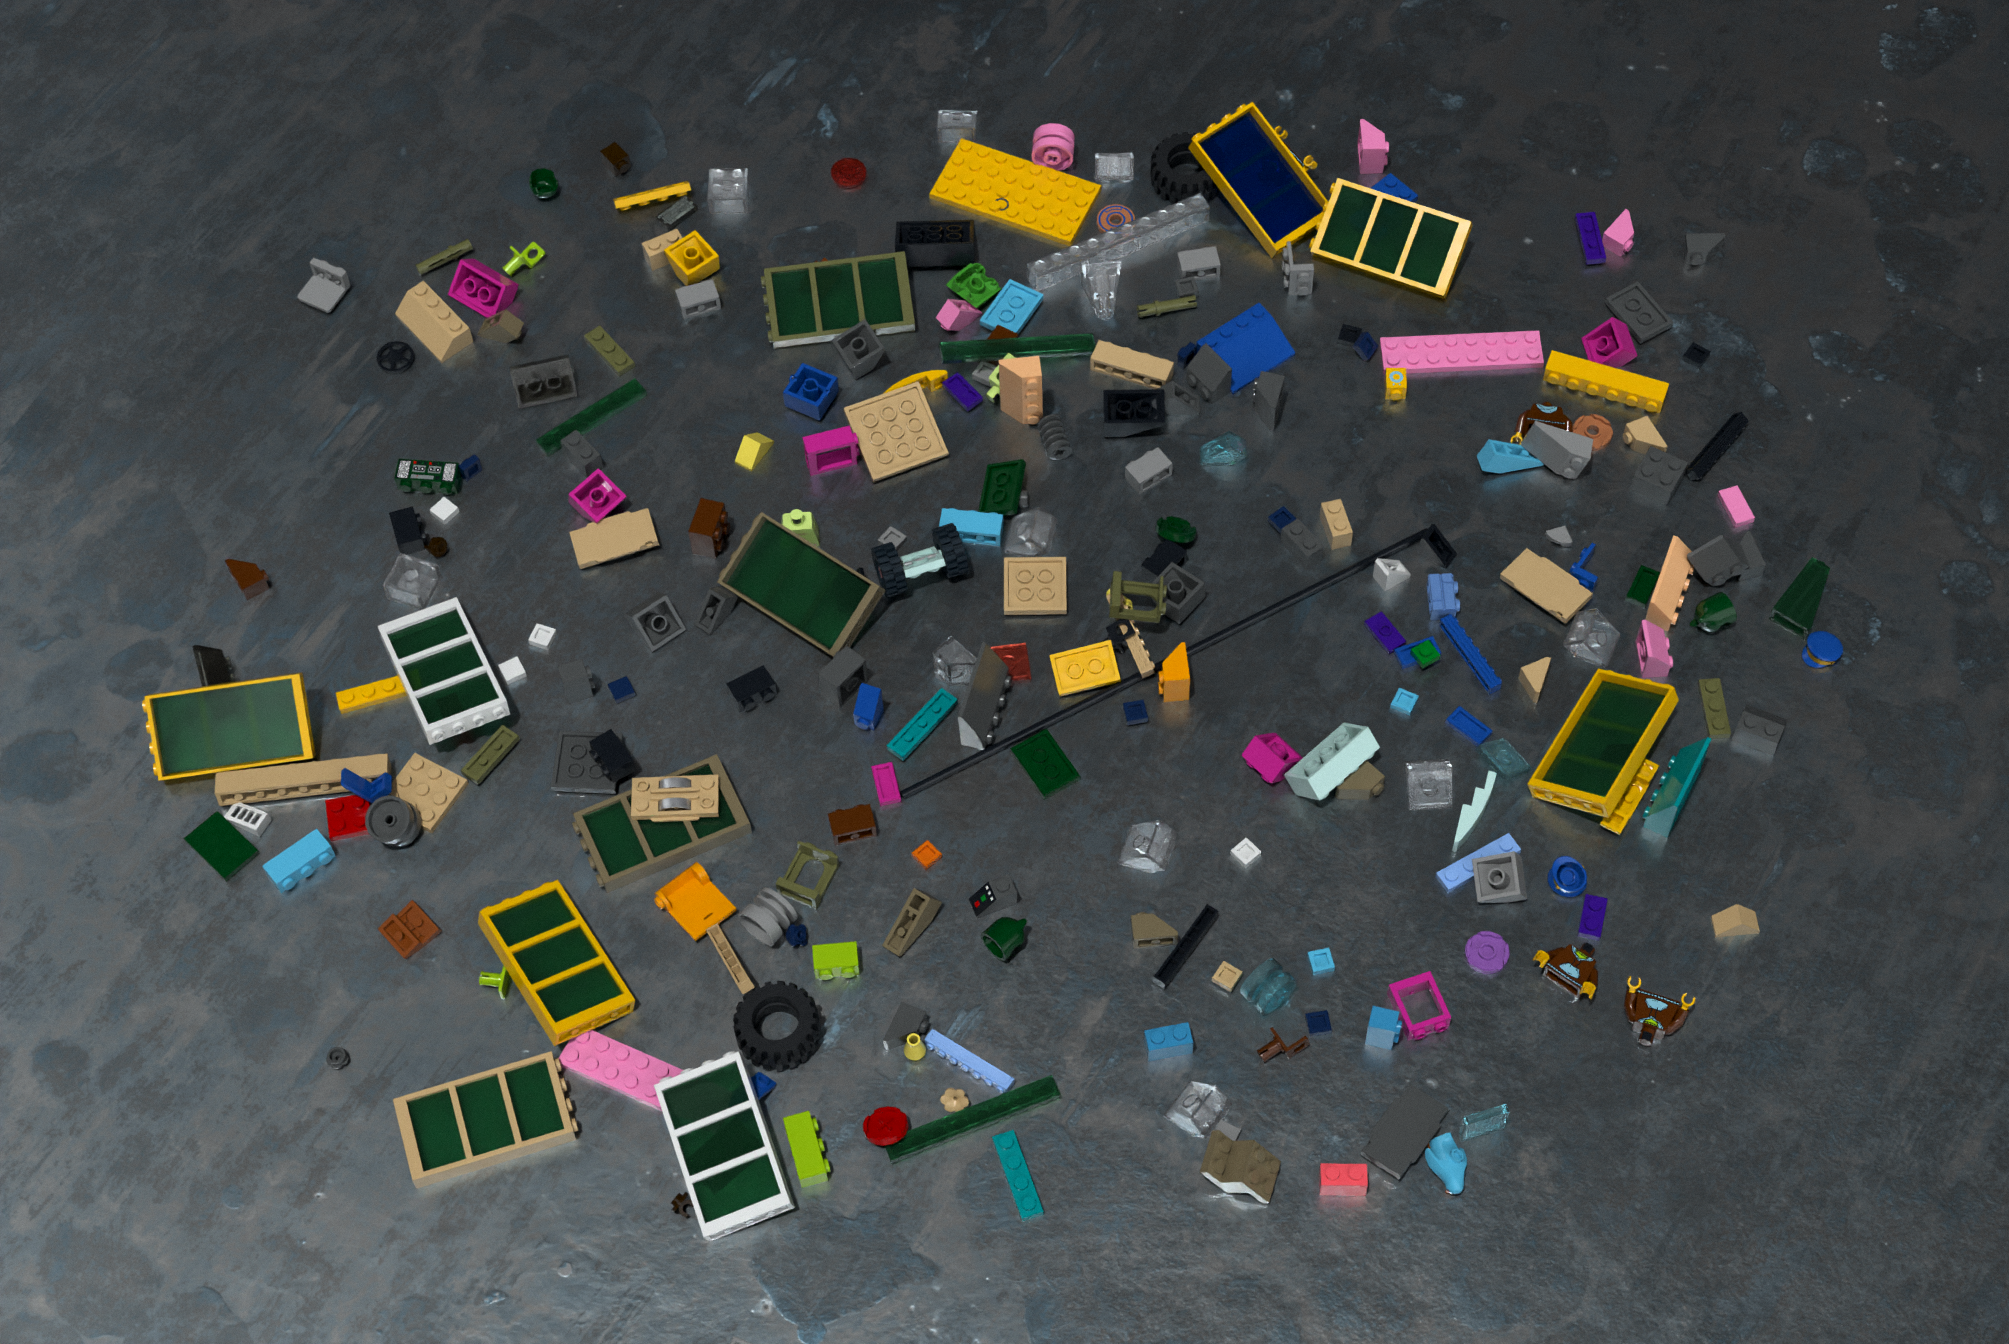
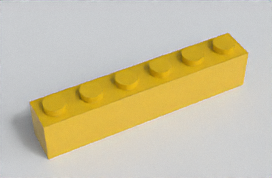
M1553 350L1548 359L1543 377L1544 381L1551 384H1558L1572 390H1579L1590 395L1600 396L1610 401L1621 402L1628 406H1635L1659 414L1669 387V383Z

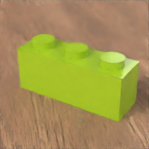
M809 1111L784 1117V1127L801 1188L828 1181L827 1173L831 1171L828 1159H823L821 1152L825 1151L822 1138L817 1139L815 1131H819L816 1117L811 1118Z

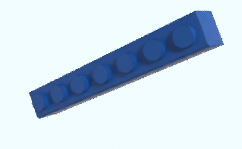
M1452 614L1441 618L1439 627L1487 693L1490 695L1500 690L1502 684L1500 677L1495 675L1494 669L1487 664V660L1484 656L1482 657L1479 648L1474 646L1472 639L1466 635L1465 629L1460 627L1457 618L1453 617Z

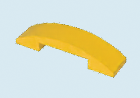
M931 370L917 373L895 383L884 393L918 381L922 389L928 387L932 393L942 388V382L948 379V372L946 370Z
M1644 758L1609 818H1603L1600 823L1601 826L1618 835L1622 833L1659 768L1658 764Z

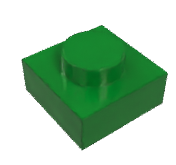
M1429 639L1412 648L1410 652L1422 669L1440 659L1439 652Z

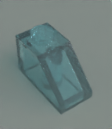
M1231 431L1200 447V464L1203 466L1233 465L1247 457L1246 440Z

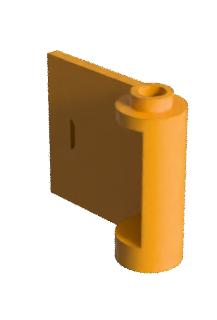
M695 862L654 893L656 898L653 900L658 908H664L694 941L707 933L706 929L716 923H721L737 911L736 907L710 881L708 874L698 862Z

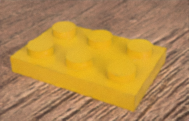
M1111 640L1049 655L1059 697L1121 682Z

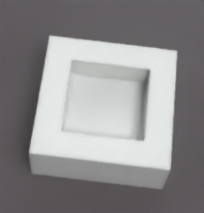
M443 497L430 509V513L446 525L459 513V508Z
M537 623L528 639L529 644L549 650L557 634L556 629Z
M518 657L498 665L508 685L527 677Z
M1245 838L1230 851V855L1246 869L1261 856V851L1249 839Z

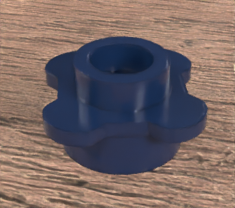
M791 924L788 927L786 939L791 946H796L797 944L805 946L807 944L805 925L795 926Z

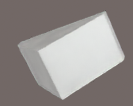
M1377 558L1375 561L1373 578L1384 591L1411 576L1399 560Z

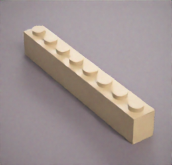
M388 753L225 771L216 773L215 796L219 806H226L239 802L244 804L348 792L350 790L341 786V771L344 768L369 782H373L385 772L391 775L392 766Z

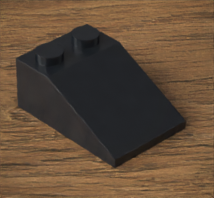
M1164 389L1103 390L1104 437H1125L1165 425Z

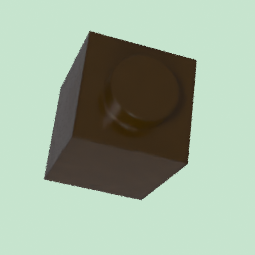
M616 142L600 151L602 164L615 177L631 168L629 155Z

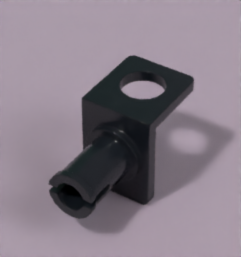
M1119 619L1106 627L1108 637L1101 642L1111 640L1112 647L1118 648L1124 653L1125 650L1121 642L1133 636L1135 630L1128 619ZM1122 624L1127 625V632L1124 635H1118V626Z

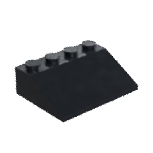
M974 220L896 221L895 252L905 251L907 269L914 266H920L921 268H929L931 266L947 268L950 266L966 267L970 263L974 264Z

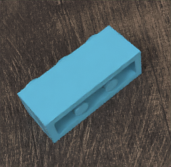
M942 508L939 527L954 523L962 542L993 546L1001 545L1004 527L1003 514Z
M316 828L262 867L279 892L283 893L285 890L293 888L301 879L310 876L320 866L329 863L335 857L331 845Z

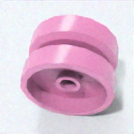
M1055 123L1044 124L1038 127L1033 133L1031 154L1033 163L1057 171L1070 167L1073 162L1075 135L1072 130L1064 125Z

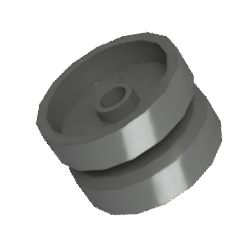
M393 795L382 796L369 806L365 816V826L368 833L375 840L392 847H404L412 843L418 836L421 829V816L418 809L411 803Z

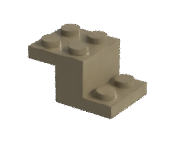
M1212 1130L1200 1173L1226 1193H1249L1261 1203H1269L1281 1161L1255 1140L1232 1141L1220 1130Z

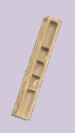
M1108 594L1106 598L1110 605V594ZM1121 594L1120 608L1129 609L1127 605H1124L1123 601L1125 599ZM1129 620L1135 630V634L1126 639V643L1142 678H1145L1155 673V665L1148 658L1150 654L1143 647L1145 643L1138 636L1140 632L1133 625L1135 621ZM1122 624L1119 627L1124 635L1128 628L1127 625Z
M716 923L706 929L741 993L745 994L755 988L719 924Z

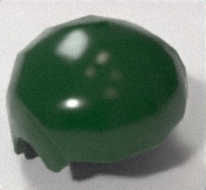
M539 168L531 172L529 188L534 196L538 198H550L557 192L558 180H556L553 171Z

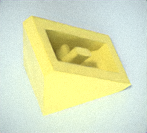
M758 432L744 435L735 463L752 472L772 447L774 441Z

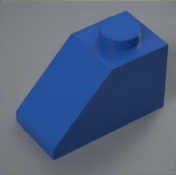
M861 683L853 713L854 724L861 729L874 731L884 711L882 690Z

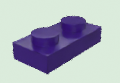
M1589 894L1585 895L1578 937L1596 941L1600 940L1607 898Z

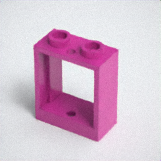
M850 425L802 437L805 460L810 476L857 465V456H860L857 445L858 438L856 432L852 433ZM847 446H848V448H844V449H840V450H836V451H832V452H828V453L816 455V454H819V453H823V452H827V451H831V450H835V449H839V448H843V447H847Z
M1431 971L1388 985L1387 996L1394 1011H1399L1398 1020L1402 1021L1401 1027L1407 1040H1419L1429 1033L1443 1032L1450 1026L1451 1015ZM1429 989L1440 1016L1412 1025L1401 998Z

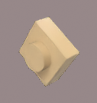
M1223 961L1212 977V982L1231 992L1242 977L1243 971Z

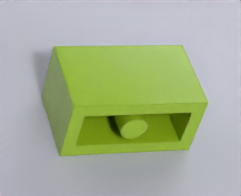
M857 941L812 945L815 979L829 980L832 977L842 976L844 978H851L855 975H860Z

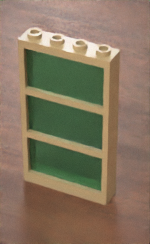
M552 1051L394 1098L393 1103L412 1181L416 1189L575 1141V1132L579 1130L575 1118H570L569 1112L573 1111L570 1098L565 1099L564 1092L568 1090L565 1079L560 1078L558 1074L559 1071H562L559 1058L554 1059Z

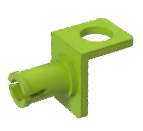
M532 242L521 254L510 246L509 248L514 252V257L502 269L509 276H512L522 264H526L532 269L546 252L535 242ZM536 249L538 255L533 259L529 258V252Z
M504 965L501 973L481 971L479 985L499 987L500 997L505 999L510 975ZM520 965L526 977H531L530 967L528 965Z

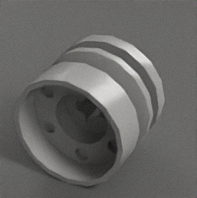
M764 887L759 891V895L753 898L754 904H748L739 913L738 919L754 938L767 946H773L783 935L781 929L786 930L790 923L795 922L797 913L783 896L770 888Z

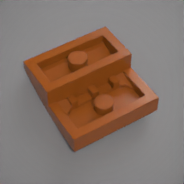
M411 900L397 915L392 914L378 928L381 934L404 959L418 952L442 931L414 900Z

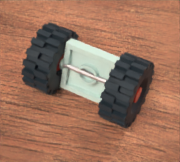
M954 523L932 529L935 547L933 546L901 557L898 556V552L892 542L871 548L874 568L880 586L886 590L884 594L887 598L907 592L908 588L905 578L908 577L917 578L921 573L927 571L936 572L940 570V567H942L947 578L969 571L965 549Z

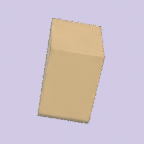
M1545 657L1520 668L1518 679L1531 700L1535 703L1538 702L1549 669L1550 657Z
M1739 904L1711 916L1715 938L1757 934L1760 932L1755 911Z

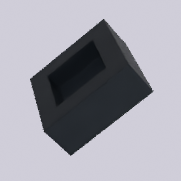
M1343 324L1337 344L1353 348L1354 343L1362 333V328Z
M1693 342L1683 355L1682 360L1700 369L1710 356L1711 351Z

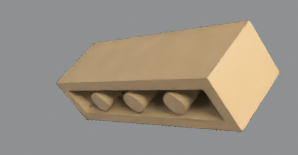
M1098 340L1090 358V370L1152 389H1158L1171 381L1174 374V362L1151 356L1148 353L1134 351L1128 347L1117 346L1111 342Z

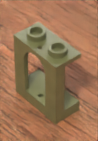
M1113 571L1110 587L1109 617L1159 623L1161 615H1165L1166 602H1162L1167 592V585H1163L1164 577L1160 576L1159 584L1121 580L1122 572ZM1121 593L1149 596L1156 601L1157 606L1151 611L1120 608Z
M798 841V851L784 877L778 878L776 890L782 896L817 909L839 868L838 856L830 850L823 851L818 849L812 843ZM812 860L819 861L824 866V871L814 890L795 883L804 865Z

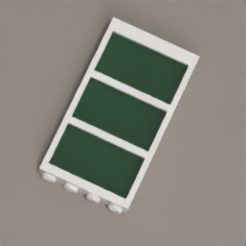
M457 597L378 626L381 640L429 745L510 715L507 700Z
M739 1051L728 1052L723 1055V1058L718 1060L705 1061L698 1068L685 1069L681 1071L680 1075L673 1078L671 1076L665 1077L658 1084L654 1085L703 1237L707 1241H713L795 1208L745 1059Z

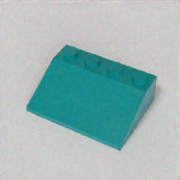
M1706 737L1681 748L1677 756L1672 755L1668 764L1670 770L1668 773H1663L1659 782L1662 786L1660 790L1655 789L1651 801L1654 803L1652 807H1646L1642 816L1645 819L1644 828L1668 838L1701 771L1711 738Z

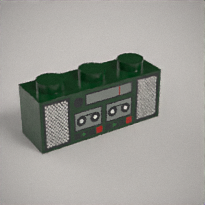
M399 459L394 480L397 489L404 492L419 491L449 495L458 494L462 476L459 463Z

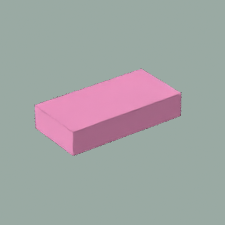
M1738 485L1718 491L1717 496L1734 528L1754 522L1755 517Z

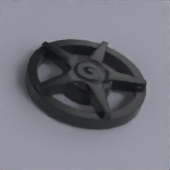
M401 341L387 342L377 353L378 366L384 372L390 374L406 371L414 361L412 348ZM393 346H402V348H400L399 350H398V349H393L392 347H393ZM389 348L388 354L381 356L382 353ZM407 349L411 354L410 360L403 357V353ZM388 360L391 364L390 369L384 367L380 361ZM402 362L407 363L401 368L394 369L395 366L400 365Z

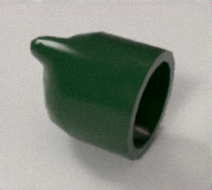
M1718 592L1697 604L1694 619L1690 622V626H1698L1707 632H1716L1721 625H1731L1737 621L1736 610L1728 596L1723 592Z
M1010 917L997 919L981 933L980 936L983 944L993 956L1001 961H1005L1015 947L1023 944L1025 940L1024 927L1027 919L1016 920Z

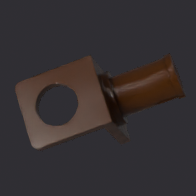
M1271 1027L1270 1032L1273 1040L1256 1051L1265 1063L1280 1051L1284 1052L1289 1059L1308 1047L1310 1043L1307 1036H1304L1294 1044L1286 1047L1274 1028Z

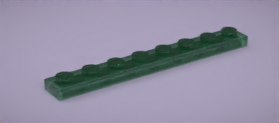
M1093 333L940 342L938 347L941 363L950 364L999 361L1008 353L1015 358L1092 355L1095 343Z
M1052 1075L909 1130L901 1140L894 1144L885 1145L884 1148L891 1164L1059 1099L1060 1092Z

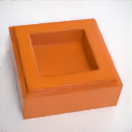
M928 840L911 853L912 857L925 870L942 858V853Z

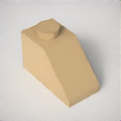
M1648 416L1625 425L1623 440L1627 445L1629 444L1633 451L1646 455L1650 446L1666 452L1668 446Z

